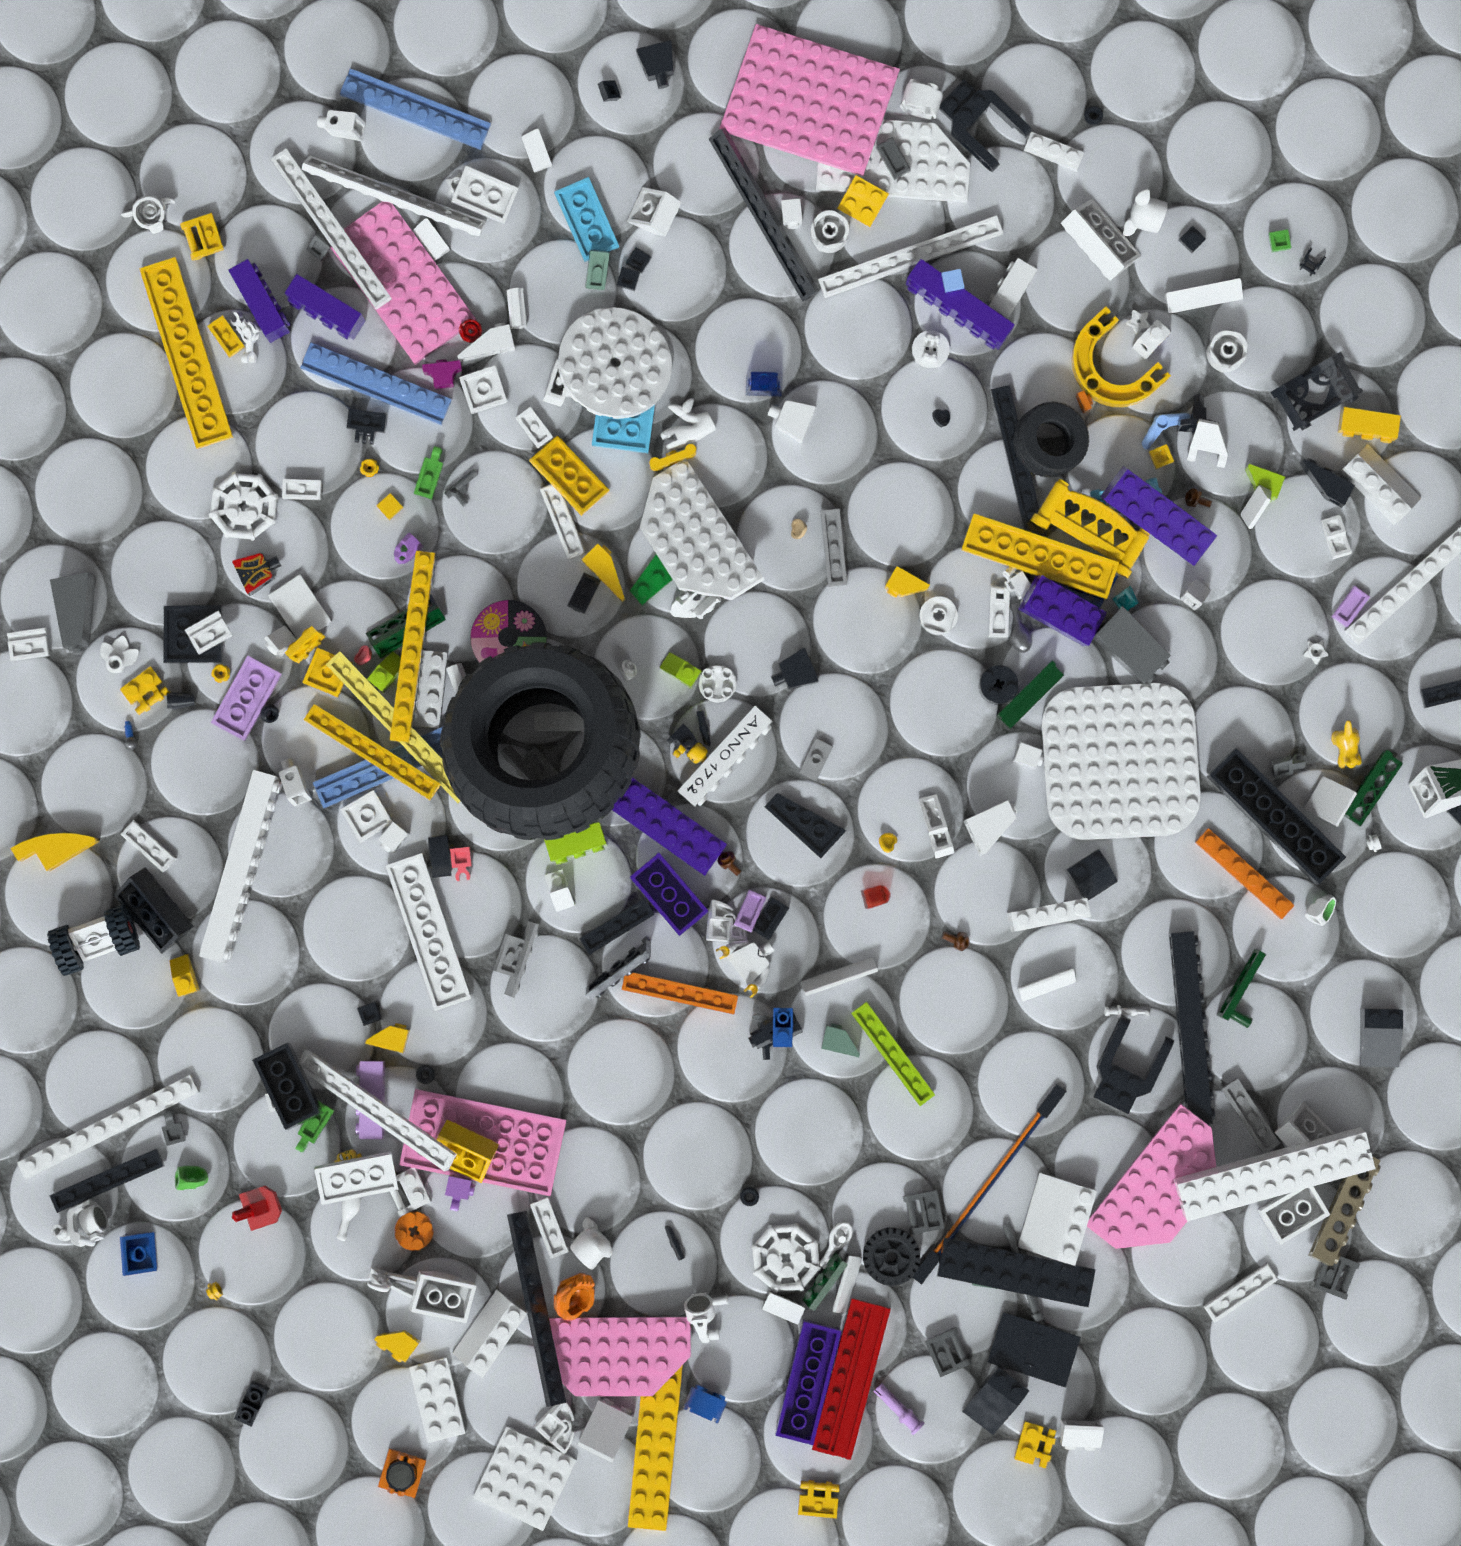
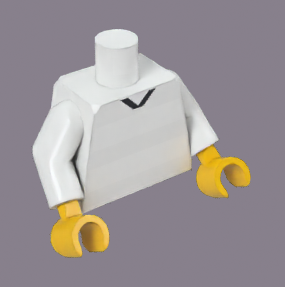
M740 940L717 948L716 952L719 950L723 952V956L719 959L725 957L729 959L748 985L744 992L751 990L752 995L750 998L754 997L765 984L770 972L768 966L770 963L765 957L775 950L769 942L758 948L754 942Z

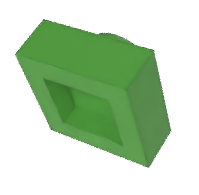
M1288 229L1269 232L1268 236L1272 253L1292 248Z

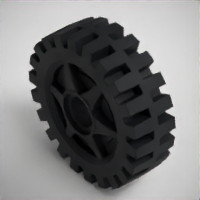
M893 1227L884 1228L876 1231L867 1240L863 1250V1263L868 1274L878 1283L889 1286L901 1285L909 1281L918 1270L920 1250L915 1239L906 1231ZM891 1251L897 1254V1258L893 1262L886 1259V1255Z

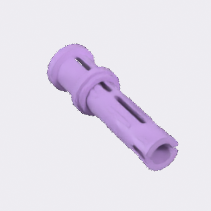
M883 1383L873 1391L899 1417V1422L904 1423L911 1430L912 1435L918 1432L925 1424L924 1421H920L913 1414L912 1409H907Z

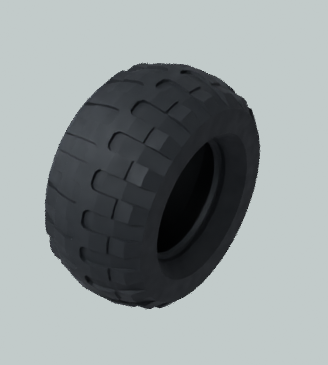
M533 642L531 645L523 647L519 645L505 648L503 653L493 658L489 656L481 661L479 668L471 675L467 674L460 682L458 692L455 697L451 698L445 713L446 721L441 730L440 746L442 747L443 768L458 799L475 818L485 823L487 827L522 840H536V838L555 840L564 838V835L573 832L579 833L588 829L590 824L600 817L603 819L614 808V804L619 797L622 798L632 782V774L638 766L640 757L641 731L632 700L619 678L600 660L583 654L581 650L565 645L554 646L545 642ZM557 704L577 713L584 722V740L579 754L565 770L550 778L525 780L507 773L500 767L498 761L500 736L508 722L519 712L534 705Z

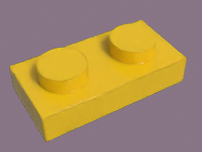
M223 315L207 326L229 358L245 348Z

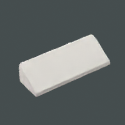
M1069 968L1018 987L1021 1000L1026 1001L1076 982L1074 970Z
M851 1254L847 1256L846 1262L848 1265L842 1272L832 1306L833 1312L843 1314L847 1312L861 1265V1257Z

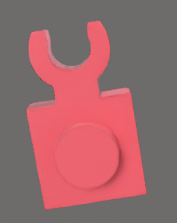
M470 847L450 849L452 868H458L455 875L456 880L460 881L461 873H465L467 880H470V873L466 869V867L472 866Z

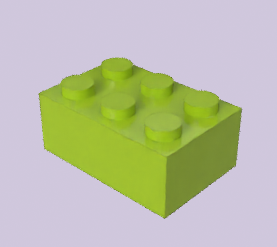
M600 822L591 824L588 829L582 832L564 835V838L555 840L544 839L550 861L556 862L557 865L568 862L567 858L572 856L575 859L584 857L586 852L591 850L593 853L605 850L604 846H607Z

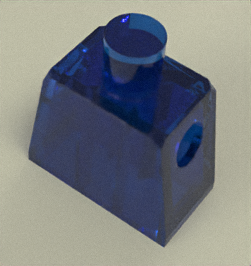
M750 372L746 376V396L782 397L781 375L777 372Z

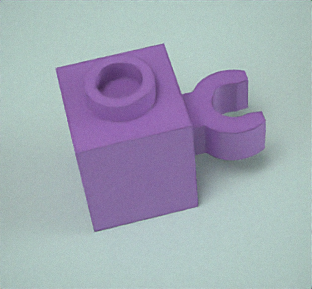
M449 1176L445 1195L453 1197L450 1210L459 1211L460 1200H468L470 1196L474 1195L475 1185L472 1184L473 1180Z

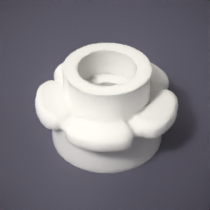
M1369 834V839H1366L1369 850L1377 852L1376 850L1381 849L1377 834L1372 836Z

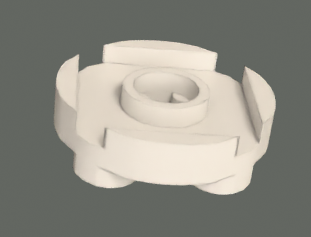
M936 596L926 601L922 605L919 614L921 626L927 632L934 635L948 633L954 628L958 620V612L953 602L942 596ZM938 610L943 612L941 615L944 614V618L939 621L935 620L936 617H933V613H937Z

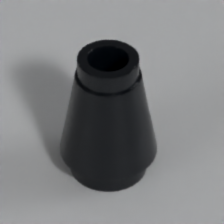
M173 691L167 693V709L176 710L194 706V694Z

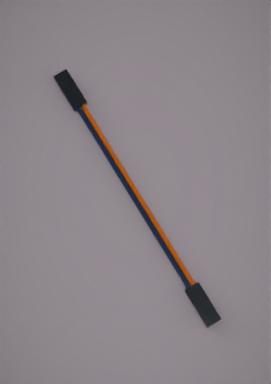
M1057 1084L1054 1086L1036 1110L1037 1115L944 1238L953 1239L1040 1122L1044 1118L1047 1119L1067 1091ZM943 1240L935 1250L929 1252L912 1277L921 1285L940 1261Z

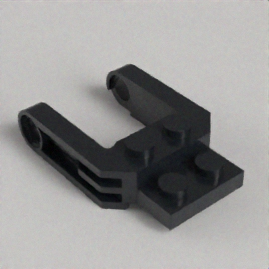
M963 80L943 100L939 110L951 121V136L986 169L994 172L1000 165L999 162L967 130L987 112L989 107L1012 129L1015 128L1022 134L1024 138L1032 132V129L994 91H976L967 81Z
M1121 1015L1096 1066L1101 1081L1093 1097L1129 1114L1136 1097L1151 1093L1173 1047L1174 1040L1167 1036L1164 1037L1165 1040L1160 1050L1156 1052L1144 1079L1117 1065H1112L1111 1062L1131 1021L1130 1018Z

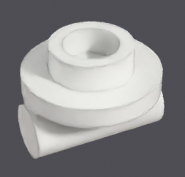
M626 659L617 664L625 681L636 676V665L632 661Z

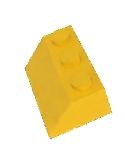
M446 1120L437 1137V1141L457 1154L450 1169L482 1183L499 1144L449 1120Z

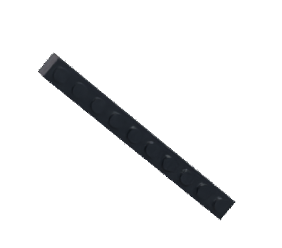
M1194 931L1168 933L1185 1107L1210 1125L1215 1120V1109L1211 1108V1100H1214L1213 1089H1209V1081H1212L1211 1070L1207 1068V1062H1210L1209 1050L1205 1048V1043L1208 1042V1035L1203 1027V1023H1206L1205 1012H1202L1201 1004H1204L1203 992L1200 993L1199 985H1202V975L1198 973L1200 955L1196 954L1198 936L1194 935Z

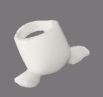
M1148 189L1140 191L1136 195L1131 217L1125 221L1123 235L1131 236L1137 228L1158 233L1164 220L1168 203L1150 198V191Z
M145 195L135 201L132 210L123 212L121 216H133L139 226L149 229L152 234H155L164 229L162 222L166 213L164 205L168 203L175 204V201L169 197L159 198L155 195Z
M586 1217L583 1221L584 1231L576 1237L570 1248L588 1269L593 1270L603 1257L610 1258L613 1249L610 1241L598 1231L597 1224L589 1217Z

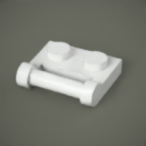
M410 1168L396 1175L397 1181H400L411 1204L405 1207L398 1190L390 1191L399 1210L397 1211L399 1217L431 1202L416 1168Z

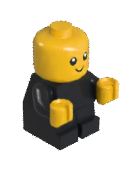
M684 724L667 740L670 744L676 745L677 749L673 752L676 758L683 753H687V757L695 764L703 763L707 759L708 750L696 740L692 731Z

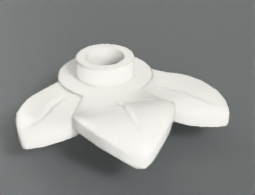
M121 636L114 641L112 646L103 642L100 654L106 661V667L110 672L120 673L124 670L125 666L133 665L136 662L139 650L129 649L127 639ZM114 661H119L118 667H113Z

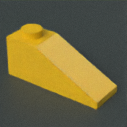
M597 544L582 558V562L623 602L625 597L612 557L610 556L612 552L605 545L601 547Z

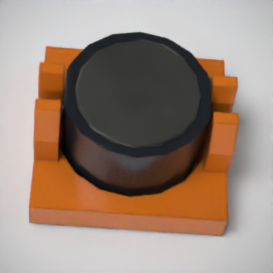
M389 1449L378 1487L386 1489L390 1494L397 1493L398 1496L406 1495L415 1498L426 1459Z

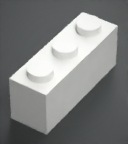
M1019 258L1016 262L1011 261L1006 270L1009 272L1007 277L1000 279L996 286L999 290L996 295L992 293L987 301L989 307L1008 319L1038 269Z

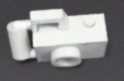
M1008 567L1003 572V576L1007 579L1004 583L1009 591L1015 592L1018 599L1022 602L1031 584L1023 571H1017L1015 568Z

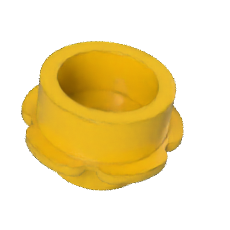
M365 459L361 463L360 471L366 477H373L375 473H378L379 466L374 459Z
M217 664L212 670L211 675L215 678L216 682L222 683L230 678V669L226 665Z
M217 1282L208 1283L207 1295L210 1299L218 1300L223 1295L222 1288Z

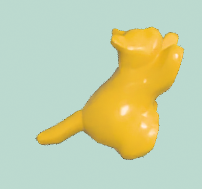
M1347 720L1344 730L1334 731L1331 735L1333 745H1336L1339 749L1338 766L1341 769L1345 768V766L1354 768L1362 763L1358 750L1359 732L1356 728H1352L1351 721Z

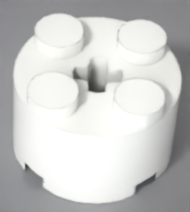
M910 79L900 108L905 112L907 109L911 110V115L919 118L931 119L933 116L935 119L943 94L938 91V86L928 83L925 85L921 84L918 80Z
M832 210L819 213L811 225L810 236L813 245L819 251L825 253L837 252L846 245L849 235V224L846 218ZM827 229H830L833 234L829 235Z
M1221 331L1209 343L1206 350L1207 359L1210 365L1220 372L1233 371L1246 359L1248 344L1245 338L1238 332ZM1230 349L1231 352L1225 353L1224 350Z

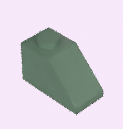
M831 1023V1026H826L821 1049L859 1058V1051L846 1030H842V1025Z

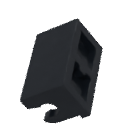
M771 897L758 917L753 931L769 941L788 912L789 907Z

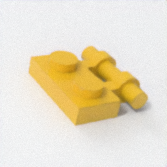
M311 626L302 632L301 637L296 642H292L288 646L285 654L299 664L303 659L306 660L309 657V653L315 647L318 648L322 644L321 641L326 636Z
M151 666L120 688V691L131 705L137 701L140 703L135 708L138 715L144 711H149L152 705L158 701L161 702L165 699L164 696L170 693L166 686L161 690L157 688L163 681ZM152 691L154 695L145 700L143 697Z
M1024 1421L1014 1459L1033 1465L1036 1457L1040 1459L1039 1467L1046 1468L1048 1461L1050 1462L1051 1460L1050 1452L1052 1445H1055L1056 1430L1049 1428L1048 1434L1044 1435L1042 1434L1043 1426ZM1040 1440L1045 1442L1043 1452L1037 1451Z
M815 1480L801 1481L800 1489H808L807 1495H799L798 1515L837 1519L838 1498L831 1497V1492H839L840 1484H832L829 1481H826V1483L815 1482ZM814 1490L825 1491V1496H814Z

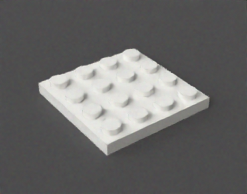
M506 1426L473 1498L543 1531L577 1459Z

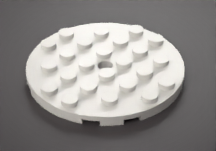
M615 307L593 310L578 318L566 331L561 341L558 370L562 383L569 395L593 414L613 417V419L637 416L654 406L664 394L669 384L672 360L668 344L657 327L636 312ZM612 358L620 361V366L613 367L610 364V360Z

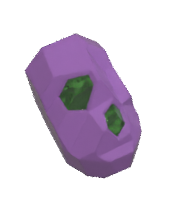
M409 532L395 548V561L398 564H405L415 557L416 551H421L424 546Z

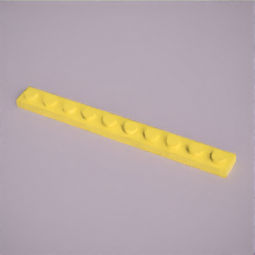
M338 652L326 665L391 733L393 706L341 652ZM412 728L410 743H400L459 804L461 801L453 791L445 774L442 758Z

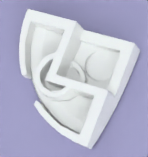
M711 900L706 940L721 942L747 940V931L734 925L737 917L732 913L733 908L723 902Z
M567 1403L555 1405L533 1427L555 1448L565 1454L574 1437V1432L571 1431V1421H574V1416Z

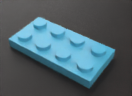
M589 177L554 192L584 262H587L589 259L590 249L610 252L619 248V244Z

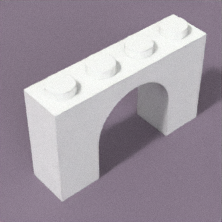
M1083 898L1007 913L1010 931L1015 932L1091 917L1088 899Z

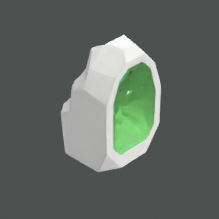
M1325 894L1318 898L1308 907L1305 913L1306 918L1321 926L1326 924L1334 912L1336 906L1335 897Z

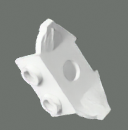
M682 591L672 603L670 613L674 617H698L703 619L706 613L714 609L717 602H721V598L719 596L701 594L698 600H693L698 592Z

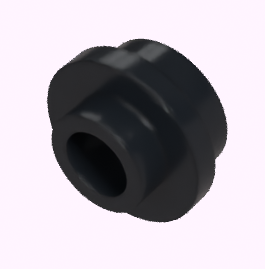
M1091 106L1086 109L1084 119L1089 125H1098L1103 119V112L1099 107ZM1090 114H1096L1097 118L1092 119Z
M273 704L263 706L260 711V718L266 723L275 722L279 717L278 708ZM271 710L270 715L266 716L267 712Z
M422 1065L416 1071V1078L422 1084H429L435 1078V1071L429 1065ZM424 1071L429 1072L428 1078L422 1076Z
M746 1187L740 1193V1200L746 1206H754L759 1201V1193L753 1187ZM747 1193L753 1194L752 1200L746 1199Z

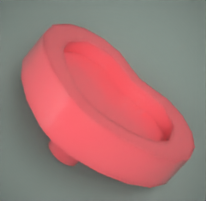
M366 645L362 646L355 655L354 662L358 665L367 663L372 656L371 649Z

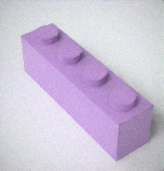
M360 1061V1065L356 1066V1076L359 1077L358 1085L385 1103V1061ZM356 1109V1115H359V1123H356V1135H359V1139H384V1128Z

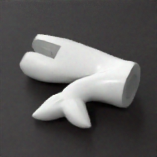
M693 398L686 400L682 406L678 404L668 406L677 416L693 424V426H673L661 433L662 440L671 438L674 435L678 439L666 446L668 452L686 447L688 444H692L716 430L708 411L697 414L691 412L694 402Z

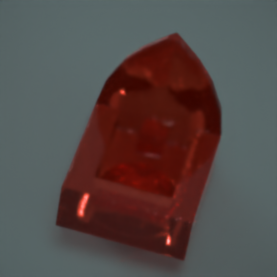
M876 885L860 890L865 909L886 904L891 898V892L884 885Z

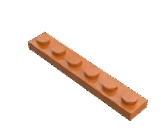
M1209 828L1195 842L1279 919L1282 920L1295 906Z
M632 973L629 976L625 975L621 989L729 1014H735L738 1000L737 995Z

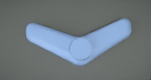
M1175 413L1155 416L1142 441L1143 448L1145 450L1149 449L1163 430L1177 425L1181 419L1191 418L1190 414Z

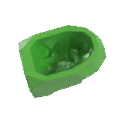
M199 1166L178 1167L175 1172V1188L177 1190H185L204 1186L209 1179L208 1173Z

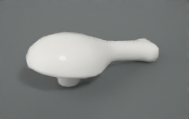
M361 1197L342 1201V1222L337 1239L341 1241L346 1240L349 1222L359 1211Z
M839 1222L832 1228L829 1234V1247L823 1258L819 1261V1267L825 1269L836 1250L843 1248L849 1243L853 1232L849 1222Z

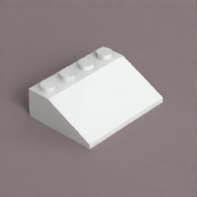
M1039 1173L1017 1247L1075 1266L1097 1191Z

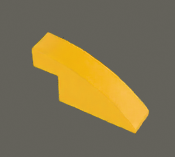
M57 833L31 838L10 849L20 862L37 854L45 870L52 871L100 841L98 838L86 835Z

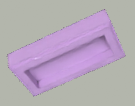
M1353 586L1331 617L1347 628L1370 596L1357 586Z
M749 889L734 925L752 932L767 897Z

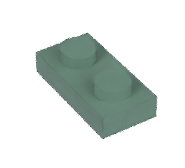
M590 249L585 288L605 290L609 251Z

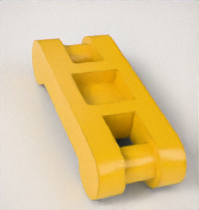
M688 444L685 450L680 452L676 450L668 452L666 457L661 459L651 458L649 461L650 469L652 471H659L685 458L688 460L695 457L697 453L695 445Z

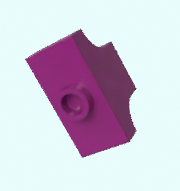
M447 359L436 360V363L422 364L424 375L433 378L435 389L455 387V375L462 371V364L460 360L447 362Z

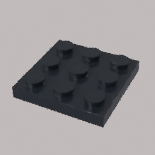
M164 606L163 663H222V642L199 655L185 629L217 611L222 616V606Z

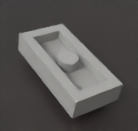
M815 739L799 773L817 781L833 746Z

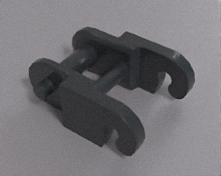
M1311 247L1302 260L1304 263H1300V270L1302 268L1310 273V276L1316 274L1314 272L1315 269L1318 271L1326 259L1324 256L1320 263L1317 264L1311 261L1308 257L1312 250ZM1306 262L1315 266L1313 270L1305 265Z

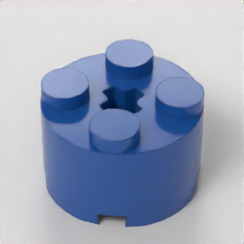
M695 1385V1388L691 1387L682 1409L687 1410L690 1407L689 1412L710 1421L715 1418L714 1422L718 1424L727 1404L725 1401L726 1397L713 1392V1395L707 1393L708 1389L699 1385Z

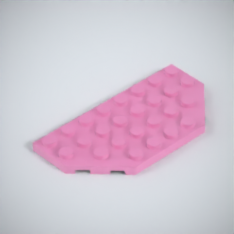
M1180 1103L1089 1217L1087 1227L1115 1249L1170 1243L1187 1222L1182 1213L1174 1179L1216 1167L1211 1126Z
M549 1317L562 1384L574 1396H653L691 1357V1323L687 1320V1317H578L575 1320Z

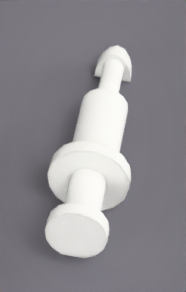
M1117 1005L1116 1009L1105 1007L1104 1010L1105 1016L1116 1014L1117 1018H1120L1121 1015H1150L1149 1010L1121 1008L1120 1005Z

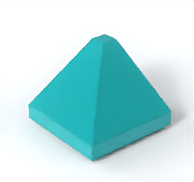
M1131 586L1112 598L1119 609L1123 606L1127 611L1138 604Z

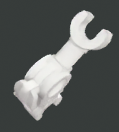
M234 312L237 320L230 319L229 322L232 326L237 327L236 330L241 334L243 342L246 343V350L242 354L241 361L242 363H256L257 356L253 352V343H256L261 328L256 321L244 319L242 312Z

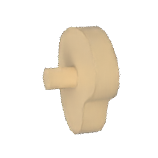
M801 519L792 521L791 536L794 539H801L807 531V525Z

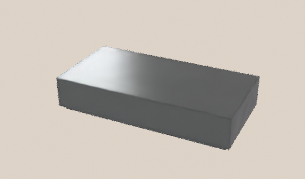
M893 137L876 145L879 155L894 180L911 171Z

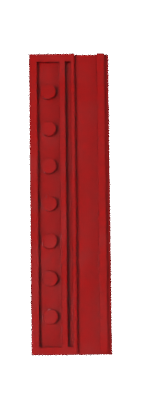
M851 1298L812 1450L851 1460L891 1308Z

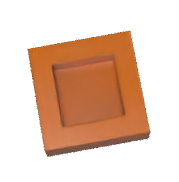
M1085 390L1077 393L1075 397L1082 413L1090 411L1091 405H1093L1090 395H1086Z

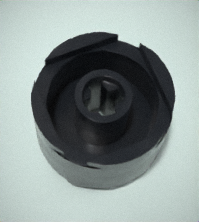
M992 666L982 674L979 680V693L988 703L1003 705L1016 695L1018 678L1014 671L1007 666ZM997 680L1003 684L1001 690L998 687H994Z

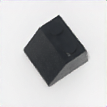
M1100 849L1093 851L1065 870L1082 898H1087L1088 901L1118 882Z

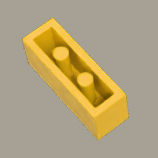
M1343 407L1340 411L1338 433H1343L1342 436L1354 437V435L1361 436V439L1364 440L1377 438L1380 439V442L1392 443V441L1398 438L1401 415Z

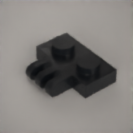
M349 409L346 428L356 430L354 442L359 443L360 436H363L362 444H366L367 437H370L369 443L374 445L375 433H385L387 413Z

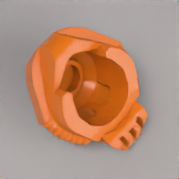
M579 1273L560 1282L556 1295H554V1309L564 1320H575L584 1311L587 1312L592 1307L595 1283L591 1275Z

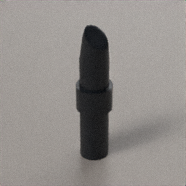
M704 710L697 711L699 730L705 745L711 746L709 727L706 723Z
M665 1226L671 1248H673L678 1261L685 1258L680 1242L676 1238L672 1227Z

